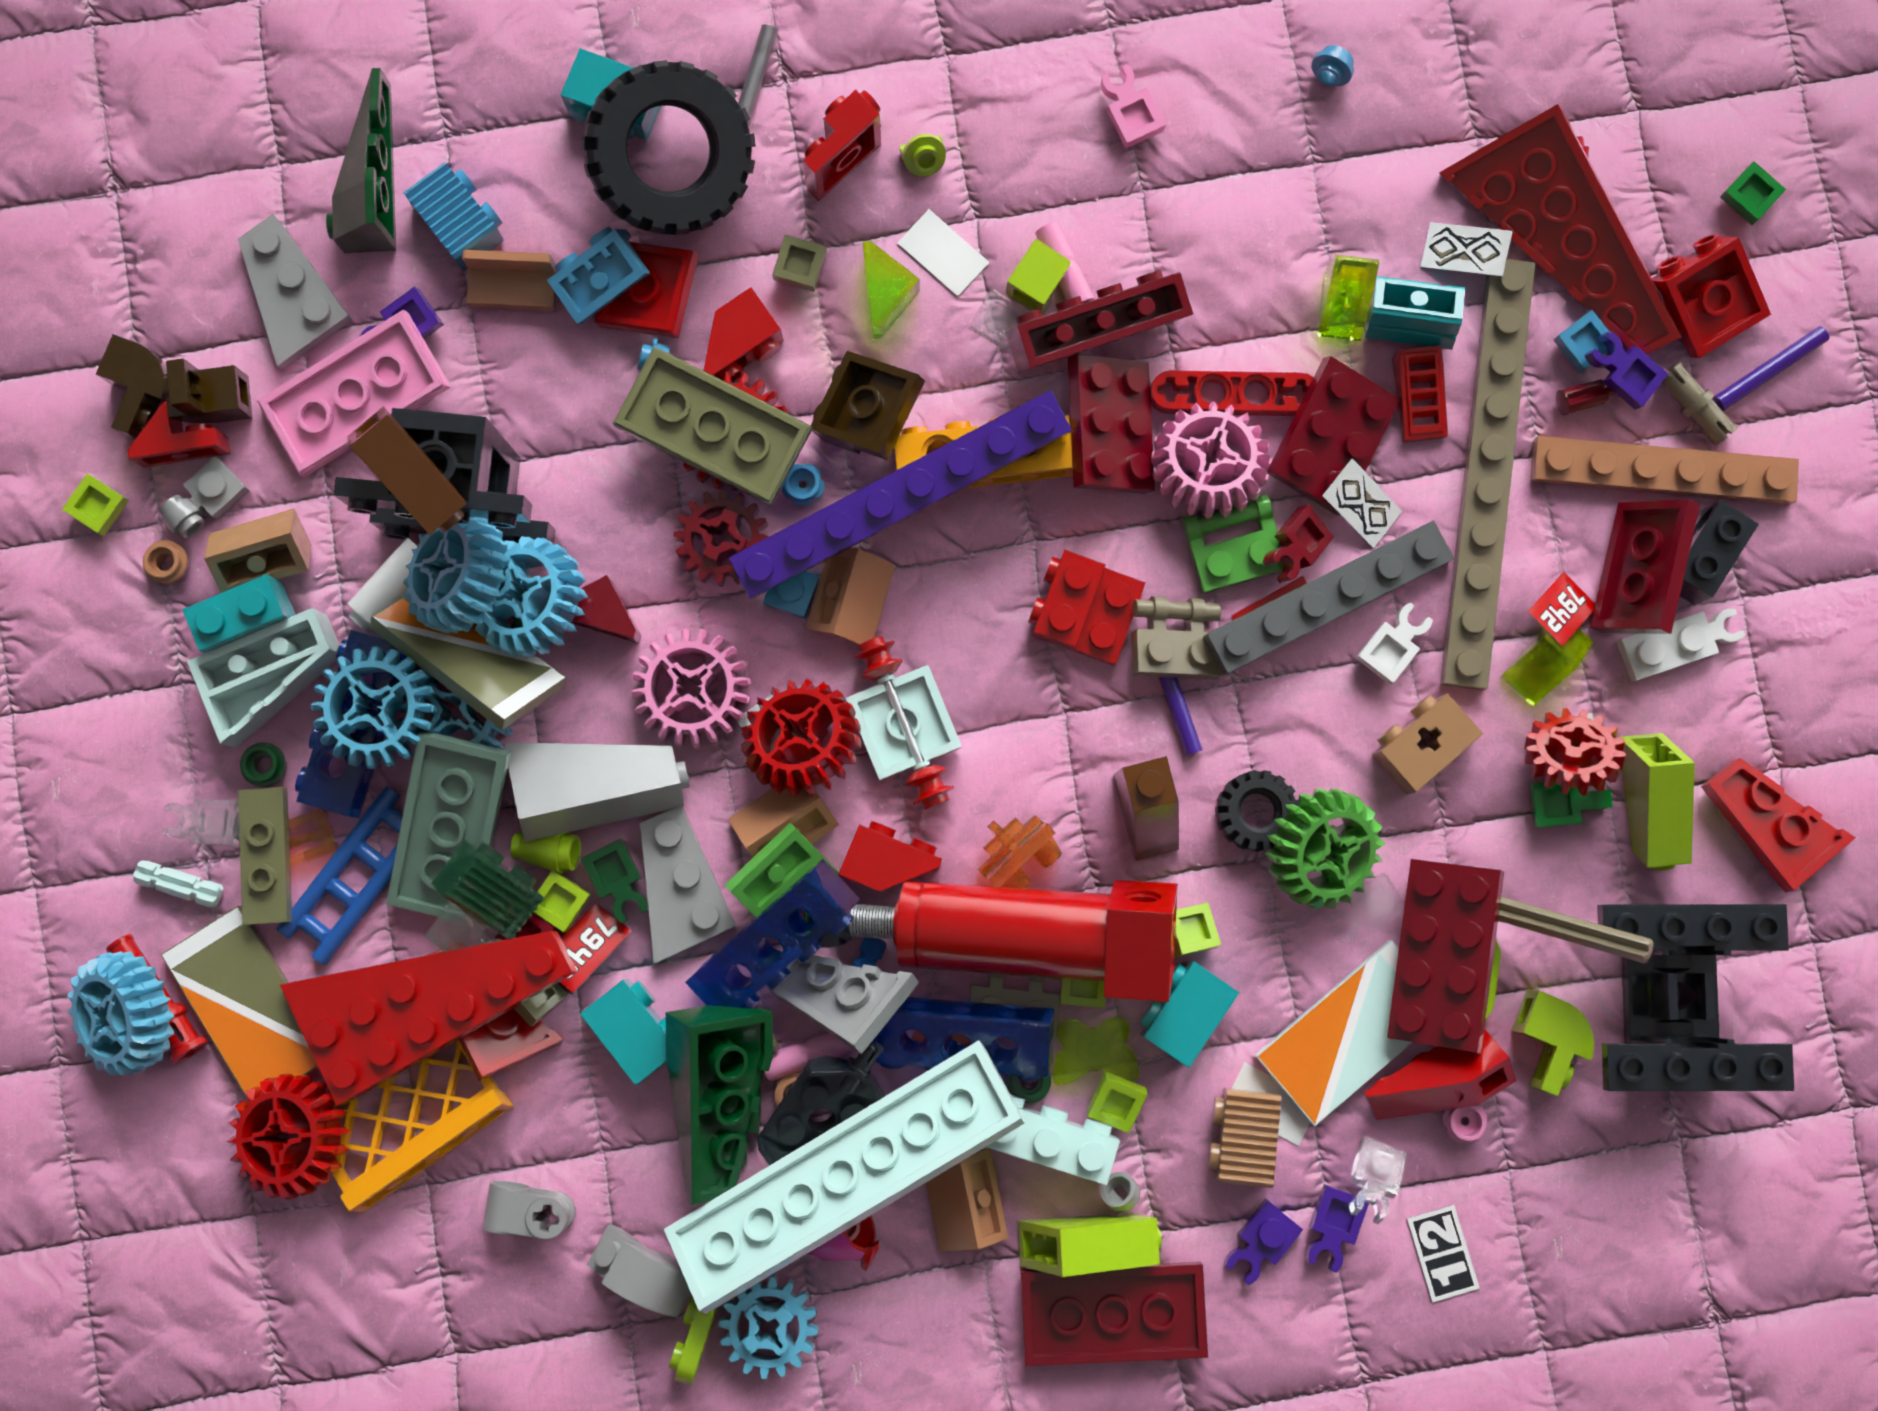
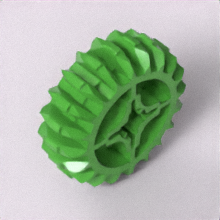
M1315 788L1312 796L1309 794H1299L1298 806L1285 804L1288 815L1285 819H1274L1279 826L1278 832L1267 835L1270 842L1275 844L1272 849L1265 853L1268 859L1273 862L1268 871L1272 877L1277 879L1275 884L1281 891L1288 894L1290 899L1299 904L1303 903L1310 908L1320 909L1324 906L1335 909L1338 901L1351 903L1352 891L1365 892L1362 882L1366 878H1376L1371 868L1374 863L1382 862V859L1376 854V850L1385 844L1381 837L1377 836L1383 827L1377 820L1373 819L1375 812L1365 805L1361 798L1351 793L1347 794L1337 788H1330L1329 791ZM1342 818L1344 824L1338 827L1330 826L1328 821ZM1311 871H1321L1322 873L1321 876L1316 878H1307L1306 876Z

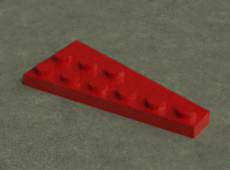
M1556 104L1439 172L1449 183H1452L1478 210H1481L1499 226L1500 230L1512 231L1511 240L1542 269L1564 286L1568 293L1579 303L1581 302L1588 310H1593L1605 327L1616 334L1628 348L1636 345L1648 355L1681 338L1682 335L1560 104Z
M548 931L279 985L336 1106L351 1102L573 975L577 970L558 932Z

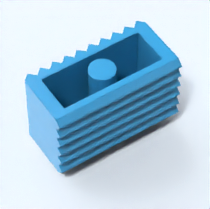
M444 162L403 192V194L462 270H466L468 267L462 260L463 250L490 251L495 249L498 244H502L504 241L497 229L503 222L488 202L479 206L471 194L477 189L464 171L460 168L454 173L447 163Z

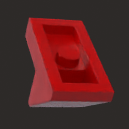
M167 401L162 403L127 450L128 458L144 468L231 454L229 437L210 424H192L186 426L184 432L181 421L168 417Z

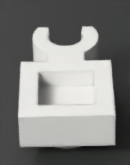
M1411 602L1398 611L1395 619V628L1387 622L1382 623L1355 657L1389 685L1396 681L1420 650L1410 640L1427 632L1433 622L1430 617H1427L1421 622L1420 626H1412L1407 619L1409 612L1414 608Z

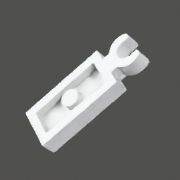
M1726 609L1715 614L1711 618L1710 623H1708L1704 611L1674 621L1671 634H1635L1616 641L1631 683L1717 654L1719 650L1715 641L1721 644H1730L1741 640L1745 636L1744 631L1730 634L1724 629L1723 625L1725 619L1737 614L1736 609Z

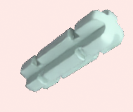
M140 861L133 874V881L136 884L148 888L155 887L157 891L188 901L195 899V903L207 907H217L223 895L224 889L221 884L208 880L201 882L199 877L168 867L162 868L161 865L150 861Z

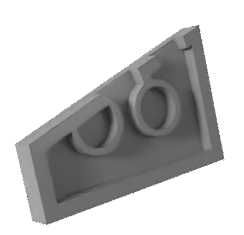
M274 214L238 238L276 365L281 370H284L353 320Z
M684 808L670 809L641 822L640 831L654 964H657L737 925Z
M793 952L766 987L774 996L862 1054L920 982L913 973L898 971L897 974L882 972L876 966L863 964L862 968L844 965L837 959Z

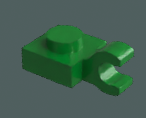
M1545 782L1529 784L1534 828L1582 824L1581 811L1613 807L1611 789L1601 792L1587 791V795L1582 796L1577 788L1571 787L1568 794L1565 795L1561 791L1562 785L1557 783L1550 788L1544 786Z

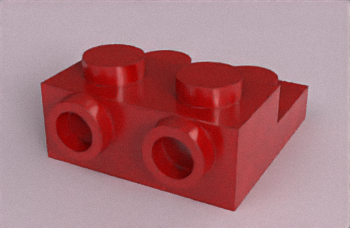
M855 89L846 98L843 95L839 96L828 106L825 111L826 116L823 118L825 139L823 137L818 138L808 147L804 154L806 157L803 159L806 188L818 202L881 146L879 114L881 109L876 100L865 90L859 93Z
M1717 233L1705 236L1693 244L1695 252L1684 259L1682 256L1671 257L1656 267L1659 274L1654 276L1652 280L1676 323L1691 358H1701L1772 315L1739 237H1719Z
M1064 549L1061 559L1052 556L1043 580L1051 584L1046 600L1037 597L1028 620L1029 623L1036 625L1032 636L1115 666L1133 619L1132 603L1135 599L1140 600L1146 582L1105 568L1106 564Z

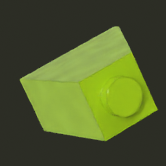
M1663 733L1620 736L1619 738L1625 739L1623 752L1626 755L1622 776L1632 852L1647 868L1667 871L1674 869L1675 865L1692 864L1695 762Z
M1139 1214L1018 1220L1021 1267L1067 1277L1160 1265L1159 1250L1162 1245V1236L1158 1228L1157 1218Z

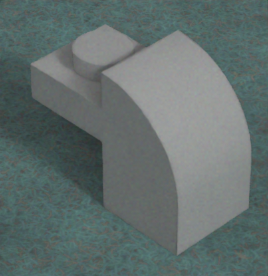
M608 1224L587 1263L590 1268L604 1278L602 1284L643 1308L677 1318L691 1293L677 1259L669 1254L648 1249L618 1226Z

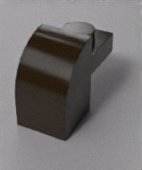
M112 334L96 375L112 386L126 390L111 427L124 436L135 440L158 410L159 404L167 401L162 387V379L164 374H167V367L165 361L143 345Z
M184 358L166 361L167 374L163 376L162 387L167 400L169 418L188 423H220L253 418L249 376L235 365L199 370Z

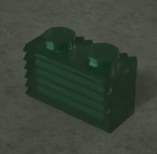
M464 840L431 884L444 898L507 939L515 938L516 933L521 930V926L526 924L527 918L532 917V912L537 910L538 904L543 902L544 896L534 887L537 879L517 864H515L512 870L501 864L505 857L487 843L482 842L477 848L469 841Z

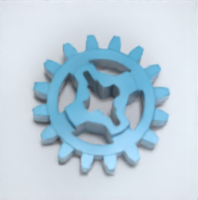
M772 1274L768 1285H762L760 1281L751 1287L752 1290H745L738 1294V1302L734 1300L725 1302L723 1307L732 1315L722 1317L719 1320V1327L729 1329V1333L721 1338L720 1343L721 1346L733 1345L734 1350L729 1357L731 1363L740 1358L746 1361L743 1373L748 1374L754 1366L760 1367L761 1379L767 1378L770 1368H776L779 1376L783 1377L787 1372L786 1363L790 1362L797 1368L802 1366L803 1360L799 1354L800 1351L812 1353L814 1344L806 1336L818 1335L819 1326L808 1323V1320L817 1314V1308L804 1307L803 1304L808 1298L809 1293L805 1290L797 1295L792 1292L794 1287L793 1279H790L782 1287L778 1286L777 1274ZM773 1296L783 1301L780 1304L765 1303L761 1297ZM743 1310L745 1317L750 1322L749 1331L741 1338L739 1318ZM797 1314L799 1336L796 1342H794L793 1336L788 1331V1325ZM762 1317L767 1322L774 1318L779 1322L776 1328V1335L770 1330L764 1334L759 1330L763 1322ZM757 1349H770L777 1355L765 1356L755 1353Z

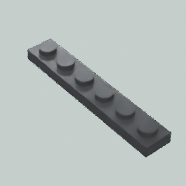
M1433 520L1207 633L1203 638L1223 676L1449 563L1455 558Z

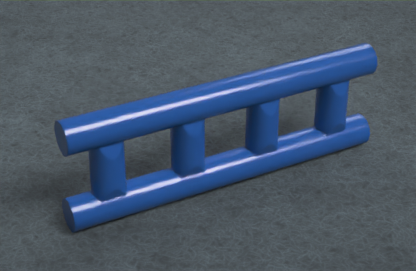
M387 785L292 907V922L280 923L276 928L278 932L289 939L293 937L298 929H301L320 945L311 956L322 965L326 966L391 881L397 844L390 854L384 857L366 843V840L381 821L397 833H400L403 814L395 809L393 805L401 795ZM353 857H356L375 872L359 894L338 879ZM326 892L347 907V910L332 929H329L310 914Z

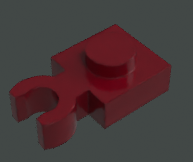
M1308 504L1297 507L1274 536L1282 546L1269 551L1264 556L1263 564L1269 566L1281 561L1283 570L1276 580L1279 583L1293 580L1297 577L1301 568L1312 566L1334 536Z

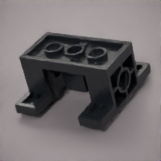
M392 408L391 415L467 503L460 509L464 516L457 523L467 524L470 518L474 517L488 519L487 524L495 526L496 529L503 532V542L506 540L518 543L521 536L534 540L537 537L545 538L554 545L556 532L554 527L549 522L531 520L532 504L524 495H516L521 457L487 417ZM343 477L335 478L333 495L348 505V511L370 514L369 522L378 529L383 530V536L394 539H406L407 537L409 538L410 533L427 534L425 529L381 481Z
M1787 904L1597 905L1598 924L1649 938L1653 941V951L1647 963L1622 957L1624 1043H1602L1603 1090L1794 1091L1793 1044L1735 1043L1734 1039L1719 1037L1716 955H1731V951H1789ZM1678 988H1679V990H1680V1000H1679V1002H1678Z

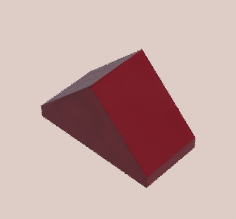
M608 575L581 588L585 591L588 598L578 602L577 606L582 609L585 615L574 616L571 623L630 642L640 643L642 635L614 582Z

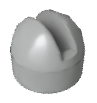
M1115 1172L1110 1174L1107 1185L1102 1184L1101 1197L1113 1210L1128 1212L1138 1204L1140 1189L1137 1182L1130 1175L1124 1172ZM1120 1185L1129 1194L1125 1200L1115 1191Z

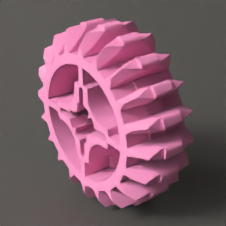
M1214 401L1209 405L1208 411L1203 412L1201 407L1195 403L1191 408L1190 415L1180 409L1175 415V422L1167 420L1163 424V434H1158L1155 437L1154 447L1156 450L1151 455L1152 465L1157 466L1153 470L1154 481L1162 482L1160 486L1162 496L1174 493L1172 499L1174 508L1184 502L1189 504L1187 510L1189 516L1193 515L1197 508L1205 509L1204 515L1207 520L1213 516L1214 509H1219L1220 513L1226 518L1230 515L1232 506L1242 512L1247 506V499L1255 501L1261 491L1259 487L1266 485L1269 476L1266 470L1271 465V458L1266 454L1269 448L1268 440L1259 439L1262 432L1260 425L1247 427L1250 419L1248 412L1236 418L1233 416L1234 408L1232 404L1225 409L1224 413L1217 411L1218 407ZM1209 436L1205 439H1196V437ZM1226 441L1230 442L1238 449L1243 459L1239 458L1240 454L1230 450V448L1226 444ZM1214 449H1217L1215 463H1211L1208 471L1204 472L1207 462L1206 458H1211ZM1177 461L1183 462L1182 467L1194 473L1196 481L1192 480L1182 471ZM1219 481L1227 482L1224 485L1210 486Z
M688 628L681 630L682 642L676 643L673 635L668 632L664 634V640L668 645L667 648L662 650L657 643L652 642L649 644V647L657 656L652 661L643 655L638 658V662L648 668L646 674L642 672L632 673V679L639 683H644V688L631 690V697L634 699H646V702L635 708V712L639 716L652 713L644 723V727L651 731L662 724L657 736L662 741H666L674 731V745L677 747H683L686 736L690 735L692 746L700 748L702 744L701 734L706 733L709 741L715 744L719 741L714 731L715 728L720 726L728 735L733 732L732 726L725 721L729 715L739 721H742L745 717L734 706L736 703L750 704L751 698L746 694L738 693V689L750 687L752 685L751 680L747 677L737 678L736 676L747 669V664L745 661L730 663L736 657L738 650L735 646H731L721 653L720 651L725 639L720 635H717L708 645V632L705 629L699 630L696 642L692 641V635ZM686 654H702L711 657L713 660L709 664H703L695 670H687L682 668L674 659ZM665 668L673 679V688L665 698L666 702L659 706L656 687L659 676ZM724 670L727 680V691L725 699L718 709L709 696V689L711 684L717 679L716 675ZM680 672L693 683L698 680L702 681V685L697 687L701 690L699 694L706 701L705 704H702L696 697L694 698L690 694L681 696V691H685V689L682 687L683 682L677 676V673ZM688 706H696L709 718L701 722L686 724L673 721L669 717L675 711L680 712Z

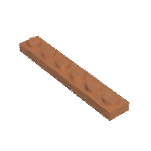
M1537 436L1533 439L1530 482L1791 505L1797 502L1799 459Z

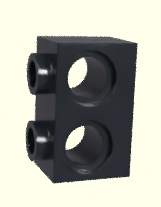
M1722 500L1703 509L1696 521L1680 597L1694 606L1713 598L1759 524Z

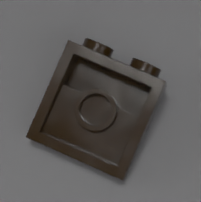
M846 351L841 364L834 370L832 382L822 403L817 406L811 423L812 432L824 442L857 454L862 451L888 460L925 380L917 373Z

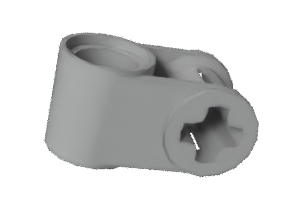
M491 1181L482 1229L496 1234L551 1239L558 1236L573 1223L576 1216V1207L573 1200L567 1194L560 1191L534 1188L517 1182ZM549 1206H552V1214L559 1216V1220L553 1224H549L550 1216L543 1214V1210Z

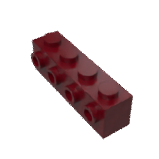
M1157 270L1137 277L1138 286L1123 290L1121 283L1097 290L1098 299L1083 303L1081 296L1055 304L1058 312L1042 317L1041 311L1038 309L1015 317L1017 325L1006 330L1005 334L1018 373L1193 315L1181 272L1163 277L1162 271Z

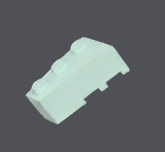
M311 608L192 658L187 663L220 744L237 748L323 674L325 669L330 668L337 658L343 656V652L328 616Z

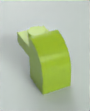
M1527 989L1511 1031L1544 1044L1529 1086L1544 1093L1558 1096L1560 1090L1566 1089L1572 1079L1574 1065L1571 1064L1573 1056L1592 1060L1594 1052L1593 1032L1586 1017L1572 1004L1540 990Z

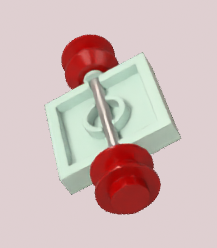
M878 636L858 645L861 652L853 658L854 660L865 661L867 669L861 677L872 681L878 680L879 685L849 696L846 700L853 705L856 711L855 718L858 719L861 725L860 734L879 781L913 768L917 772L910 775L905 786L916 787L919 796L915 799L913 805L922 803L924 809L927 810L949 801L947 792L954 789V786L943 785L941 776L947 768L939 765L929 766V761L958 750L962 746L929 665L895 678L893 673L898 670L903 662L902 659L892 658L889 650L895 644V641L885 642L883 636Z

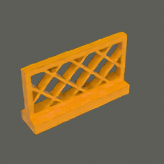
M459 1040L456 1041L457 1047L453 1063L434 1060L432 1055L421 1061L416 1089L395 1086L396 1076L387 1080L385 1084L382 1083L377 1086V1088L384 1089L378 1116L357 1112L360 1096L349 1102L348 1110H344L348 1112L344 1127L351 1131L347 1135L341 1136V1143L348 1149L368 1152L369 1155L365 1172L353 1181H351L344 1169L348 1151L336 1156L342 1167L331 1173L343 1191L340 1197L348 1211L366 1212L514 1108L506 1092L499 1089L492 1076L481 1081L485 1088L471 1098L455 1096L460 1070L474 1072L472 1066L462 1065L464 1055L467 1060L468 1058ZM430 1064L452 1068L446 1095L424 1091ZM393 1090L414 1094L408 1121L387 1117ZM423 1096L444 1100L441 1118L432 1125L417 1123ZM453 1101L462 1103L452 1110ZM335 1104L334 1109L337 1110L343 1105L336 1106ZM355 1117L377 1120L371 1147L349 1144ZM386 1122L407 1126L403 1145L394 1152L380 1149ZM416 1128L425 1129L414 1137ZM378 1154L387 1156L376 1164Z

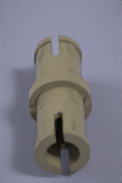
M1680 361L1667 370L1668 375L1662 381V384L1683 407L1680 412L1686 418L1691 416L1712 440L1714 445L1724 441L1728 437V433L1732 434L1738 428L1712 400L1715 395L1709 389L1704 391Z

